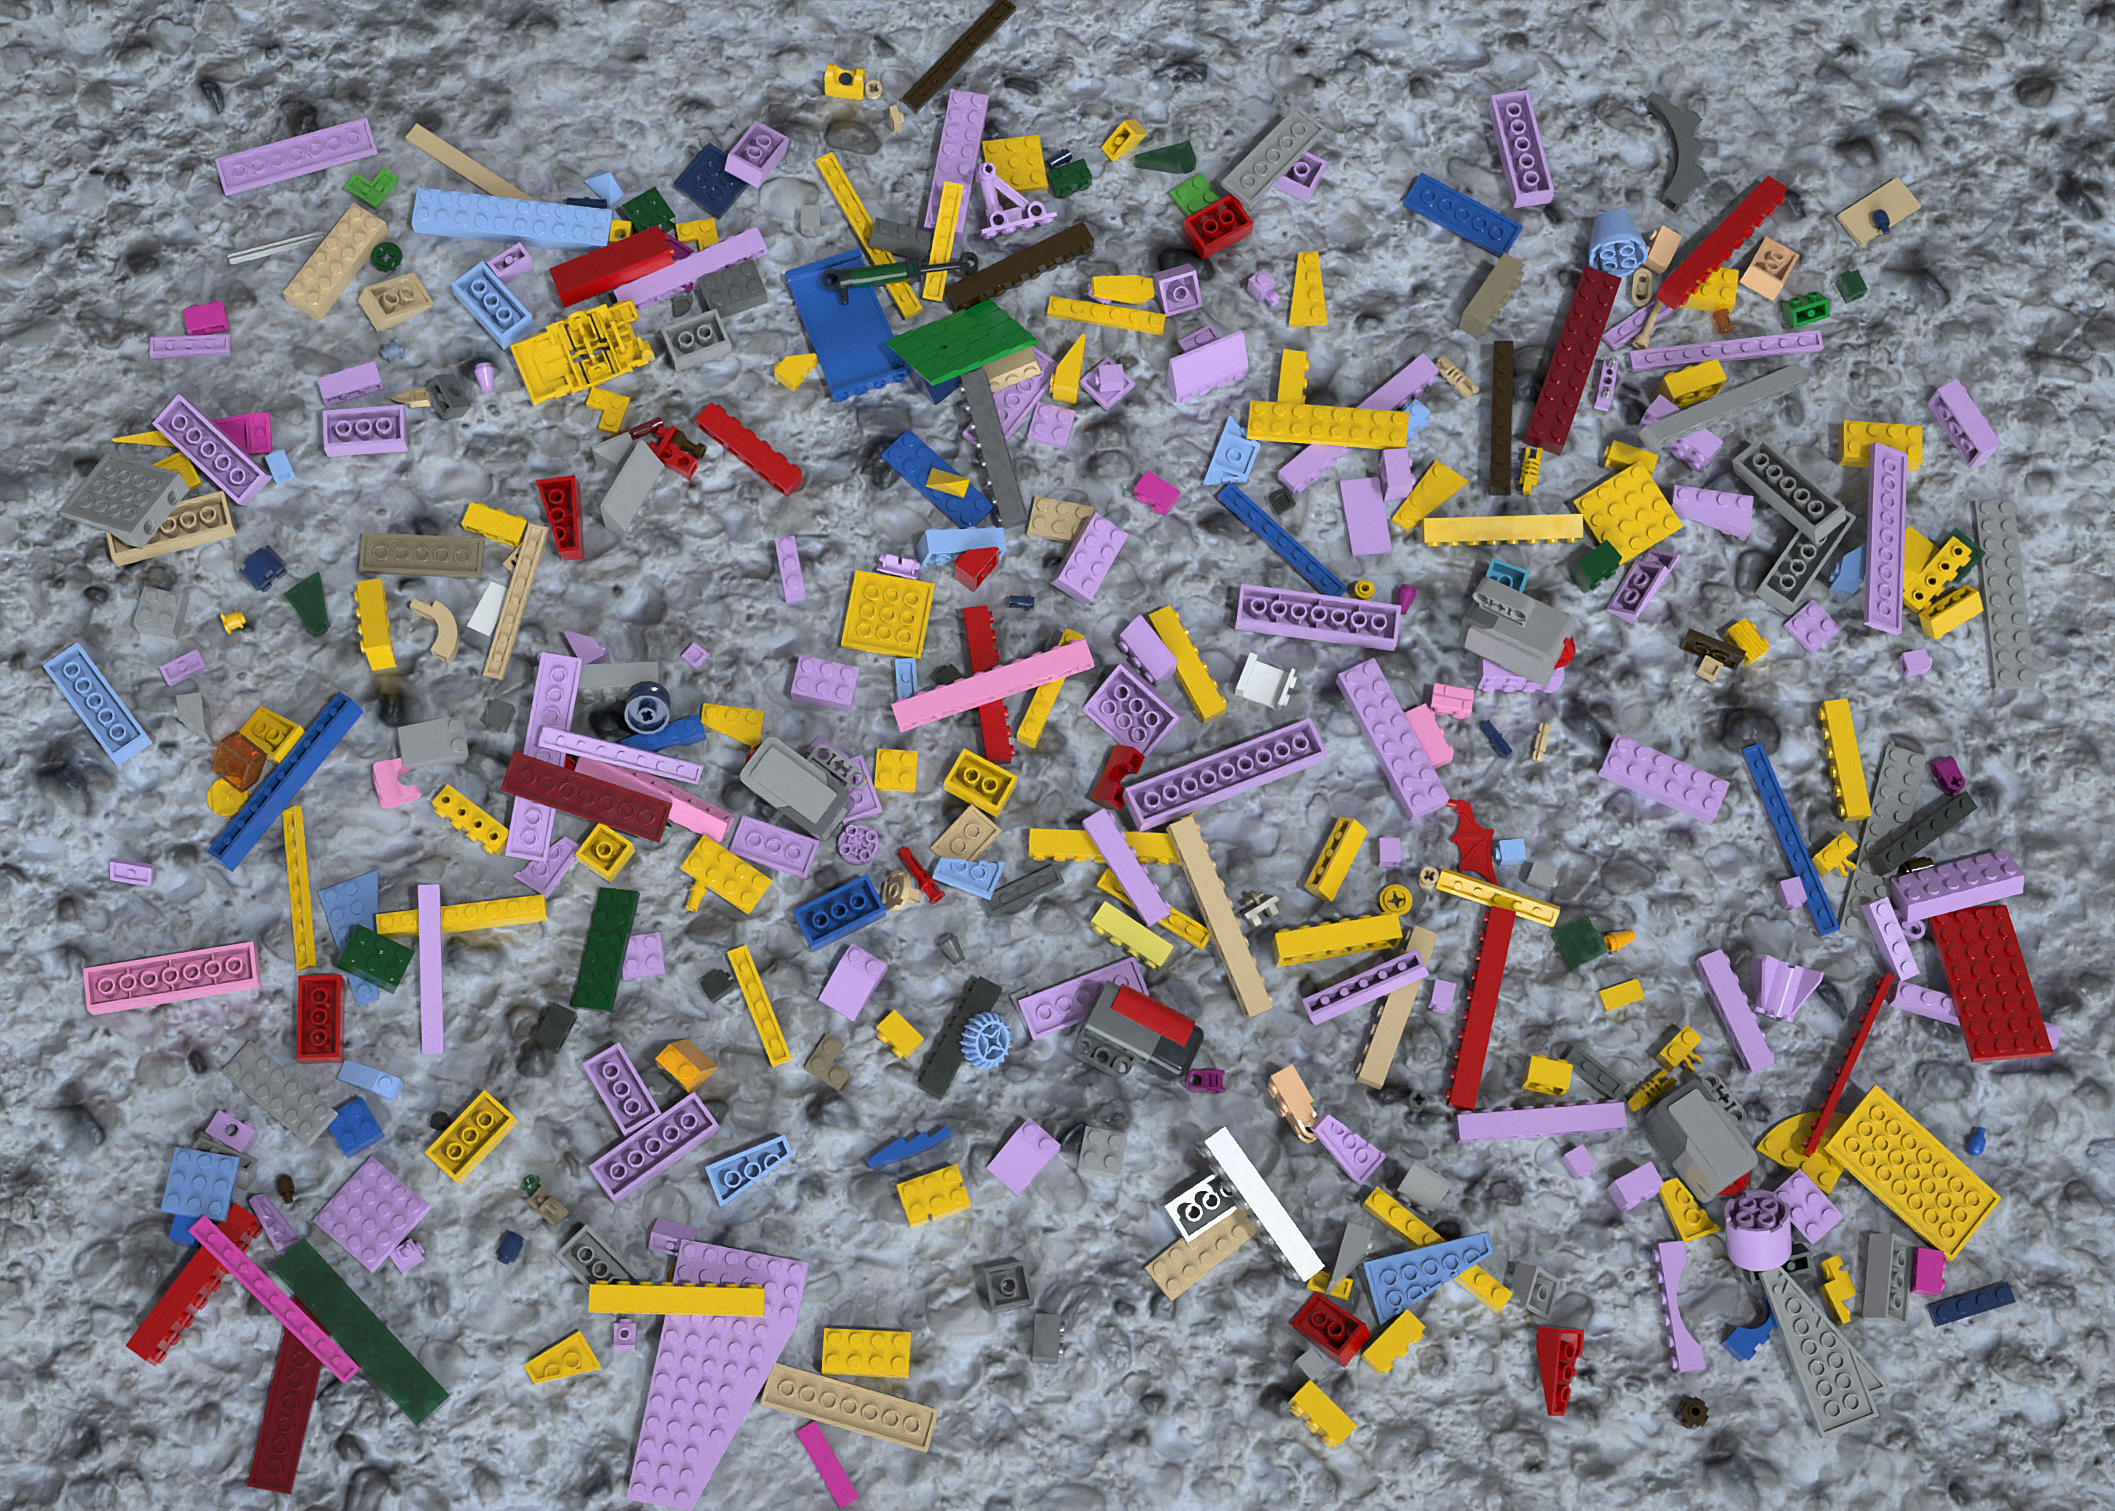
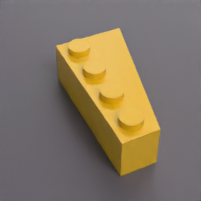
M377 578L357 582L358 590L354 591L356 603L359 602L360 606L356 607L358 619H361V624H358L360 636H363V640L360 641L362 653L366 652L372 671L397 667L392 652L394 651V646L390 634L391 627L382 579Z

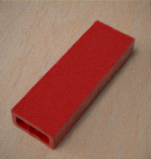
M659 225L549 268L564 308L675 264L672 256L675 255L671 244H666L670 242L666 231L661 232Z

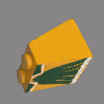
M688 1038L670 1043L655 1058L658 1069L687 1096L695 1092L719 1067Z

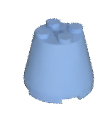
M1624 208L1598 212L1593 222L1588 260L1590 267L1618 277L1634 273L1635 268L1645 263L1648 257L1646 244L1634 221Z

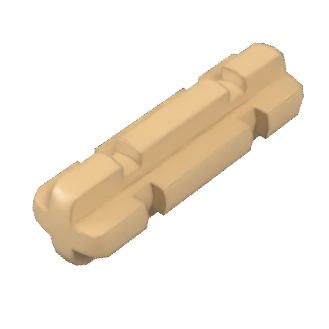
M1540 723L1538 727L1539 733H1537L1533 748L1535 751H1533L1531 757L1535 762H1542L1545 754L1543 752L1546 750L1549 738L1547 734L1550 733L1551 726L1547 723Z

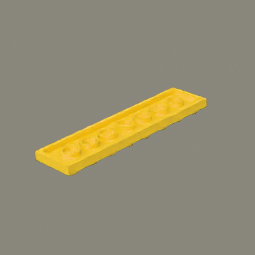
M1251 400L1247 439L1385 450L1406 448L1409 412Z

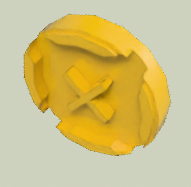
M235 777L217 779L207 792V802L210 809L216 815L223 818L237 816L249 801V792L246 785Z

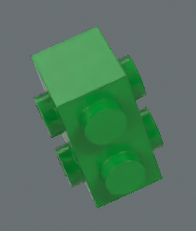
M1816 291L1809 292L1802 297H1792L1789 301L1782 302L1784 321L1794 328L1830 317L1828 298Z

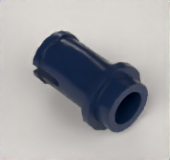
M1061 149L1060 153L1048 158L1047 163L1052 170L1066 162L1070 163L1073 157L1068 149Z
M1030 594L1028 596L1010 595L1009 608H1027L1028 611L1034 609V597H1031Z

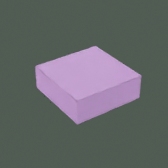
M693 642L681 655V659L695 670H698L710 654L696 642Z

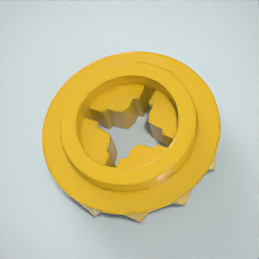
M1393 884L1387 886L1381 892L1379 904L1383 912L1398 913V917L1408 913L1413 899L1407 888L1402 885ZM1394 894L1397 899L1402 900L1399 902L1398 908L1394 903L1389 902L1393 899Z

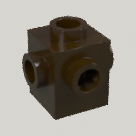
M1689 1397L1686 1400L1682 1399L1676 1409L1678 1413L1675 1419L1680 1421L1679 1423L1683 1427L1694 1430L1699 1426L1703 1427L1709 1418L1707 1415L1709 1408L1705 1406L1706 1403L1697 1397ZM1691 1410L1696 1411L1698 1413L1697 1416H1694Z

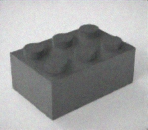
M753 259L697 278L699 290L707 310L717 309L721 319L768 303L767 292Z

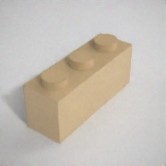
M1032 346L986 364L983 367L987 373L992 393L1042 373Z

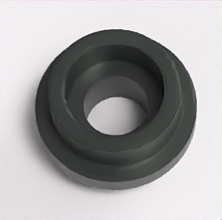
M438 1112L431 1116L430 1127L437 1131L445 1130L451 1124V1118L446 1112Z

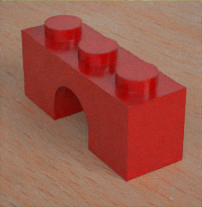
M1116 744L1091 798L1103 808L1121 810L1125 802L1122 797L1125 789L1120 785V782L1128 774L1137 775L1145 756L1135 747Z

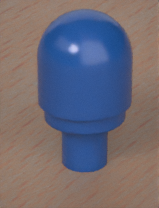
M1978 1126L1976 1133L1969 1137L1967 1143L1969 1154L1978 1156L1984 1151L1986 1138H1984L1985 1128Z

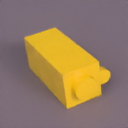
M1613 440L1611 446H1606L1603 457H1606L1605 467L1610 466L1622 471L1641 460L1650 476L1654 472L1659 456Z

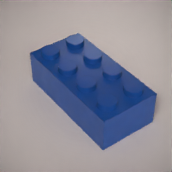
M868 874L793 910V917L813 953L886 917V908Z

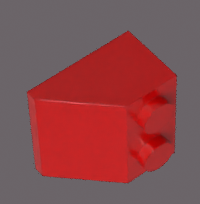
M999 548L969 549L964 555L961 553L954 562L955 579L974 593L999 563Z

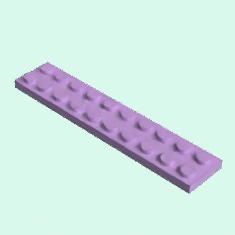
M1874 442L1870 445L1864 625L1898 635L1902 633L1907 453Z
M541 653L523 754L564 767L567 753L538 746V741L543 725L571 731L583 659ZM516 796L505 856L547 863L557 809Z

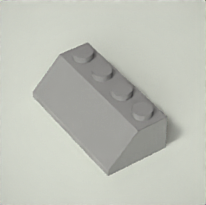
M1212 1171L1160 1205L1171 1224L1186 1242L1191 1241L1238 1209L1232 1192L1228 1193L1221 1184L1222 1178L1219 1174L1215 1175Z
M1893 1233L1870 1234L1867 1244L1868 1260L1866 1262L1865 1295L1862 1305L1863 1318L1876 1323L1907 1327L1914 1243Z

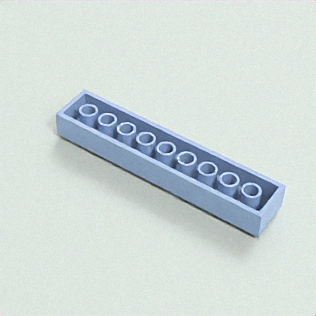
M418 187L411 224L415 233L508 244L520 242L525 246L589 253L610 244L611 223L615 218L613 210Z

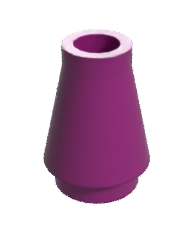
M1401 584L1397 590L1396 605H1401L1400 614L1402 615L1407 614L1417 595L1415 593L1416 588L1408 584Z

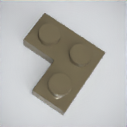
M826 1034L804 1067L805 1071L838 1092L851 1075L850 1072L834 1063L844 1048V1044Z

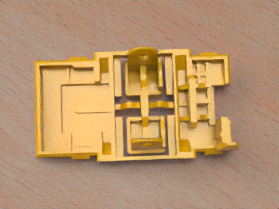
M632 299L617 302L611 307H607V304L588 311L574 312L567 319L546 326L547 331L533 334L530 338L510 345L534 406L552 400L554 397L557 399L567 395V392H572V395H575L577 391L583 392L591 389L592 387L625 376L627 372L632 373L633 368L636 366L640 367L648 364L649 361L656 360L649 341L642 342L641 337L636 339L631 327V323L640 320ZM589 315H592L601 339L606 337L608 342L599 343L597 333L595 331V328ZM565 324H569L567 328L577 351L574 355L569 353V351L573 350V347L565 330ZM610 346V350H607L606 352L612 364L615 374H612L610 365L608 363L604 351H602L601 354L595 356L593 352L594 350L600 347ZM588 353L590 358L581 362L590 384H587L579 362L573 363V359L581 354Z

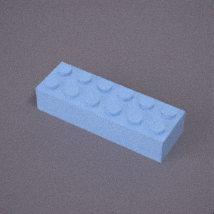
M78 642L43 665L117 767L152 743Z

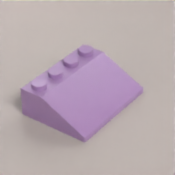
M1240 330L1170 359L1166 385L1175 403L1187 402L1193 396L1198 394L1204 395L1210 389L1215 387L1221 388L1227 385L1228 382L1234 379L1236 381L1241 380L1247 375L1248 360L1243 331Z
M1121 663L1117 666L1082 709L1120 745L1135 747L1145 756L1143 762L1186 717L1127 663Z

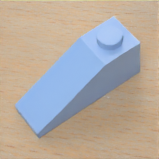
M345 1060L336 1078L339 1081L393 1103L396 1102L404 1085L401 1079L349 1060Z

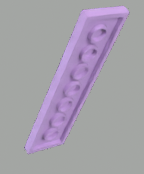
M367 117L220 157L215 159L224 193L226 196L377 155L378 152Z

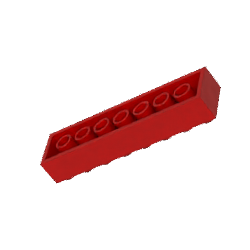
M236 1202L228 1212L226 1223L220 1222L217 1226L244 1254L249 1250L248 1245L253 1238L257 1239L263 1231L260 1220ZM202 1245L125 1346L153 1366L161 1364L167 1357L166 1352L171 1345L175 1346L181 1338V1332L185 1327L191 1326L195 1320L194 1315L198 1310H202L209 1301L207 1298L212 1292H216L221 1287V1280L226 1274L229 1275L231 1272Z

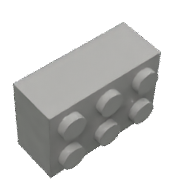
M717 309L661 328L662 339L676 372L732 352L731 342Z

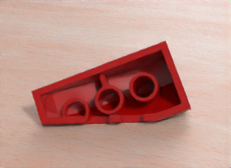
M1538 1326L1536 1349L1548 1416H1564L1571 1393L1569 1387L1570 1380L1576 1376L1577 1372L1574 1369L1576 1359L1581 1358L1583 1351L1584 1329Z

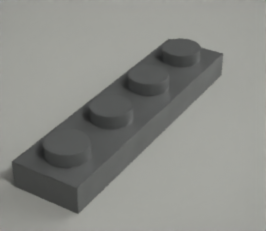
M1056 864L994 892L991 900L981 898V902L989 918H992L1063 885L1064 880Z

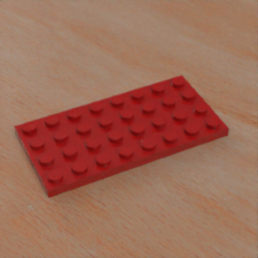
M2007 905L1963 908L1927 918L1971 1063L2050 1056L2053 1053L2052 1046Z

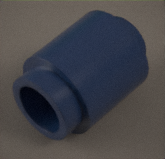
M512 1231L504 1235L495 1252V1255L498 1256L497 1260L506 1265L509 1262L514 1263L524 1245L522 1243L524 1238Z

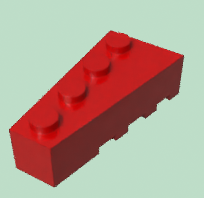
M575 475L536 480L560 555L564 561L584 559L581 486Z

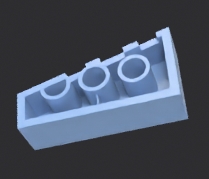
M974 526L966 529L950 527L946 530L929 528L924 532L916 545L918 561L921 563L920 568L927 567L926 563L936 562V566L945 565V562L956 560L961 553L964 555L969 549L997 547L999 548V558L1006 552L1003 528H996V526L978 529Z
M785 1135L705 1167L721 1208L793 1156Z

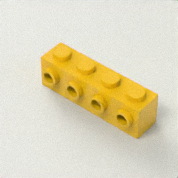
M1953 536L1903 592V603L1916 614L1920 610L1927 609L1932 604L1929 600L1934 595L1938 597L1945 589L1942 585L1947 580L1951 582L1957 576V568L1960 565L1964 568L1971 560L1969 555L1972 550Z
M449 784L432 801L435 814L442 819L444 817L451 821L450 825L456 830L462 829L467 833L465 836L474 843L478 841L482 844L481 848L489 855L494 853L496 856H499L507 847L509 830Z
M1340 816L1304 885L1317 899L1333 901L1368 832L1354 818Z

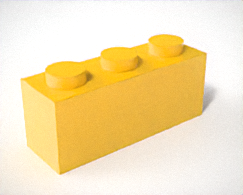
M1283 349L1276 402L1305 404V395H1302V390L1307 387L1308 378L1304 377L1305 371L1309 369L1310 361L1306 359L1307 352Z
M470 502L463 518L462 526L465 531L517 548L524 540L528 522L524 517L508 515L502 509L494 510L488 508L484 503L477 502L476 504Z
M1964 585L1918 613L1923 633L1936 640L1982 612L1983 607L1979 591Z
M1407 1309L1360 1357L1378 1375L1382 1371L1386 1374L1395 1365L1392 1361L1397 1356L1401 1359L1409 1351L1407 1346L1412 1341L1416 1344L1424 1336L1422 1331L1426 1327Z

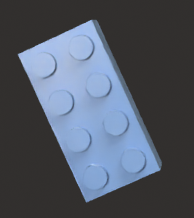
M483 261L451 284L454 295L503 349L535 326L532 315Z

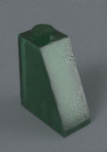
M318 571L284 593L288 603L313 637L323 635L328 631V628L331 627L324 581Z

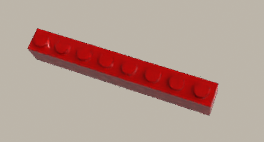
M987 605L963 608L972 676L978 672L986 673L992 671V668L997 666L996 661H999L998 649H994L993 642H996L995 630H991L990 626L993 623L992 611L988 612ZM1002 699L978 706L986 760L997 766L1011 764V759L1015 757L1013 744L1009 745V738L1012 737L1010 725L1006 726L1005 718H1009L1007 706H1003Z

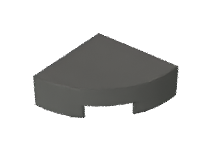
M692 295L673 297L675 318L685 315L690 310L693 303Z

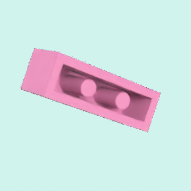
M1425 703L1405 712L1404 714L1434 770L1450 763L1453 759L1454 750L1450 743H1446L1442 727L1436 724L1433 710L1428 708Z

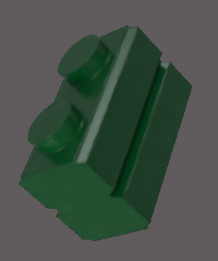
M1084 158L1049 170L1047 174L1048 182L1055 197H1067L1073 191H1084L1092 185V175Z

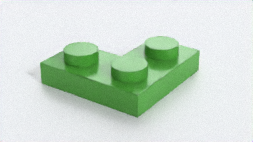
M384 168L381 169L372 182L355 172L344 186V189L377 210L400 180L399 177Z

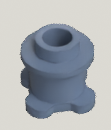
M393 337L395 341L389 344H382L383 348L380 351L384 360L388 359L389 362H392V359L399 356L402 359L405 358L397 337Z

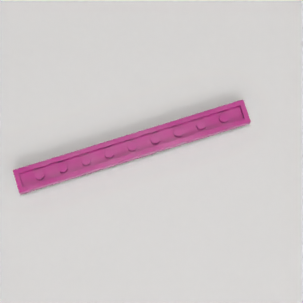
M205 1215L188 1230L343 1384L360 1369Z

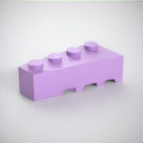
M1674 485L1670 492L1669 505L1676 515L1690 521H1698L1703 523V526L1721 530V533L1731 534L1739 537V540L1746 541L1751 531L1753 496Z

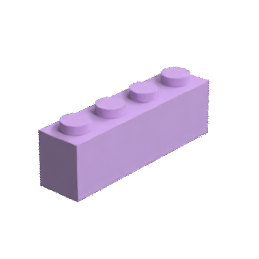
M1879 897L1860 905L1888 973L1894 975L1892 982L1904 981L1920 974L1888 897Z

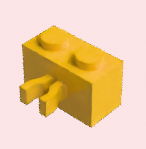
M1845 831L1842 832L1811 859L1815 870L1823 878L1836 867L1843 878L1847 877L1849 874L1844 868L1848 867L1851 871H1854L1857 866L1846 858L1858 845Z
M1687 1024L1655 1059L1669 1073L1681 1061L1692 1072L1695 1067L1691 1064V1060H1695L1698 1064L1703 1061L1700 1056L1692 1053V1049L1703 1038Z

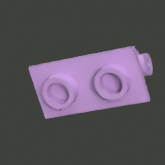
M881 553L878 571H882L887 575H899L906 579H917L921 563L917 562L916 559L903 557L902 563H898V555Z

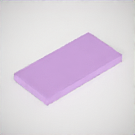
M1379 477L1340 481L1339 487L1352 557L1391 553L1392 546Z
M742 815L729 851L741 859L807 880L820 845V840Z

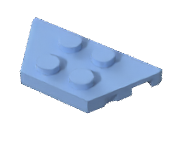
M1229 416L1203 485L1247 482L1260 444L1256 440L1247 439V431L1241 428L1232 416Z

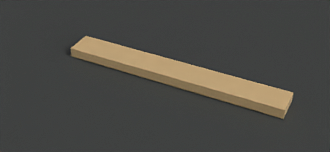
M417 123L405 137L407 142L490 196L536 201Z
M528 523L484 668V677L504 681L549 532V528L546 526Z

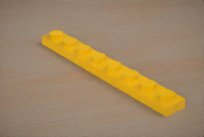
M295 805L282 811L296 970L306 971L316 966L302 806Z

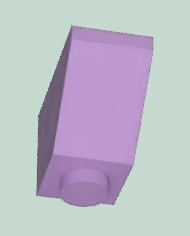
M570 631L564 632L565 639L576 658L583 659V664H602L606 662L604 655L607 652L602 643L598 644L593 637Z

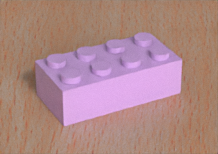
M1956 379L1937 389L1927 406L1969 468L1989 459L2001 442L1998 434L1993 432L1989 426L1987 418L1982 416L1978 410L1976 402L1971 400L1967 394L1965 386Z
M1660 394L1645 411L1638 427L1642 430L1644 427L1682 410ZM1703 429L1663 447L1669 449L1676 458L1685 461L1692 470L1702 473L1716 456L1723 441L1709 430Z
M404 405L323 410V440L327 456L408 451L407 413Z
M1096 512L1088 516L1050 583L1081 604L1091 601L1128 534Z
M1482 657L1476 666L1477 689H1483L1486 692L1503 689L1504 692L1523 690V692L1530 693L1535 690H1543L1545 693H1553L1559 689L1564 679V666L1556 670L1546 686L1537 684Z
M619 1042L582 1063L626 1140L662 1115Z

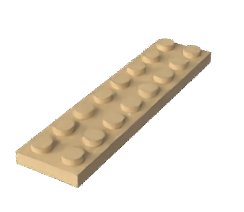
M775 1363L768 1376L760 1405L924 1453L928 1452L939 1414L938 1409L779 1363Z

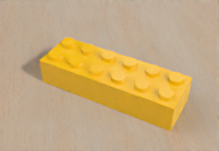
M1390 911L1380 913L1376 917L1364 915L1359 917L1358 920L1351 921L1350 918L1339 920V923L1334 924L1322 922L1317 927L1310 928V925L1298 927V930L1290 931V929L1278 930L1271 943L1276 968L1398 947L1403 937L1398 913L1392 914Z

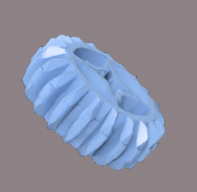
M981 1012V1014H975L974 1018L969 1019V1025H964L966 1030L961 1033L964 1038L960 1043L964 1045L961 1051L965 1053L964 1058L968 1060V1063L978 1068L989 1069L992 1066H998L999 1062H1004L1003 1056L1009 1055L1007 1049L1012 1047L1009 1041L1013 1038L1009 1036L1012 1031L1008 1028L1009 1023L1004 1021L1002 1016L993 1012Z

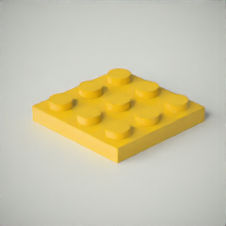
M1039 134L982 141L984 161L994 164L996 169L995 175L1015 191L1024 193L1048 190ZM996 190L997 196L1003 195L998 190Z

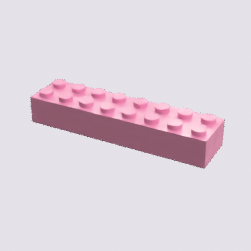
M253 941L83 969L87 1010L92 1015L262 988L258 947Z

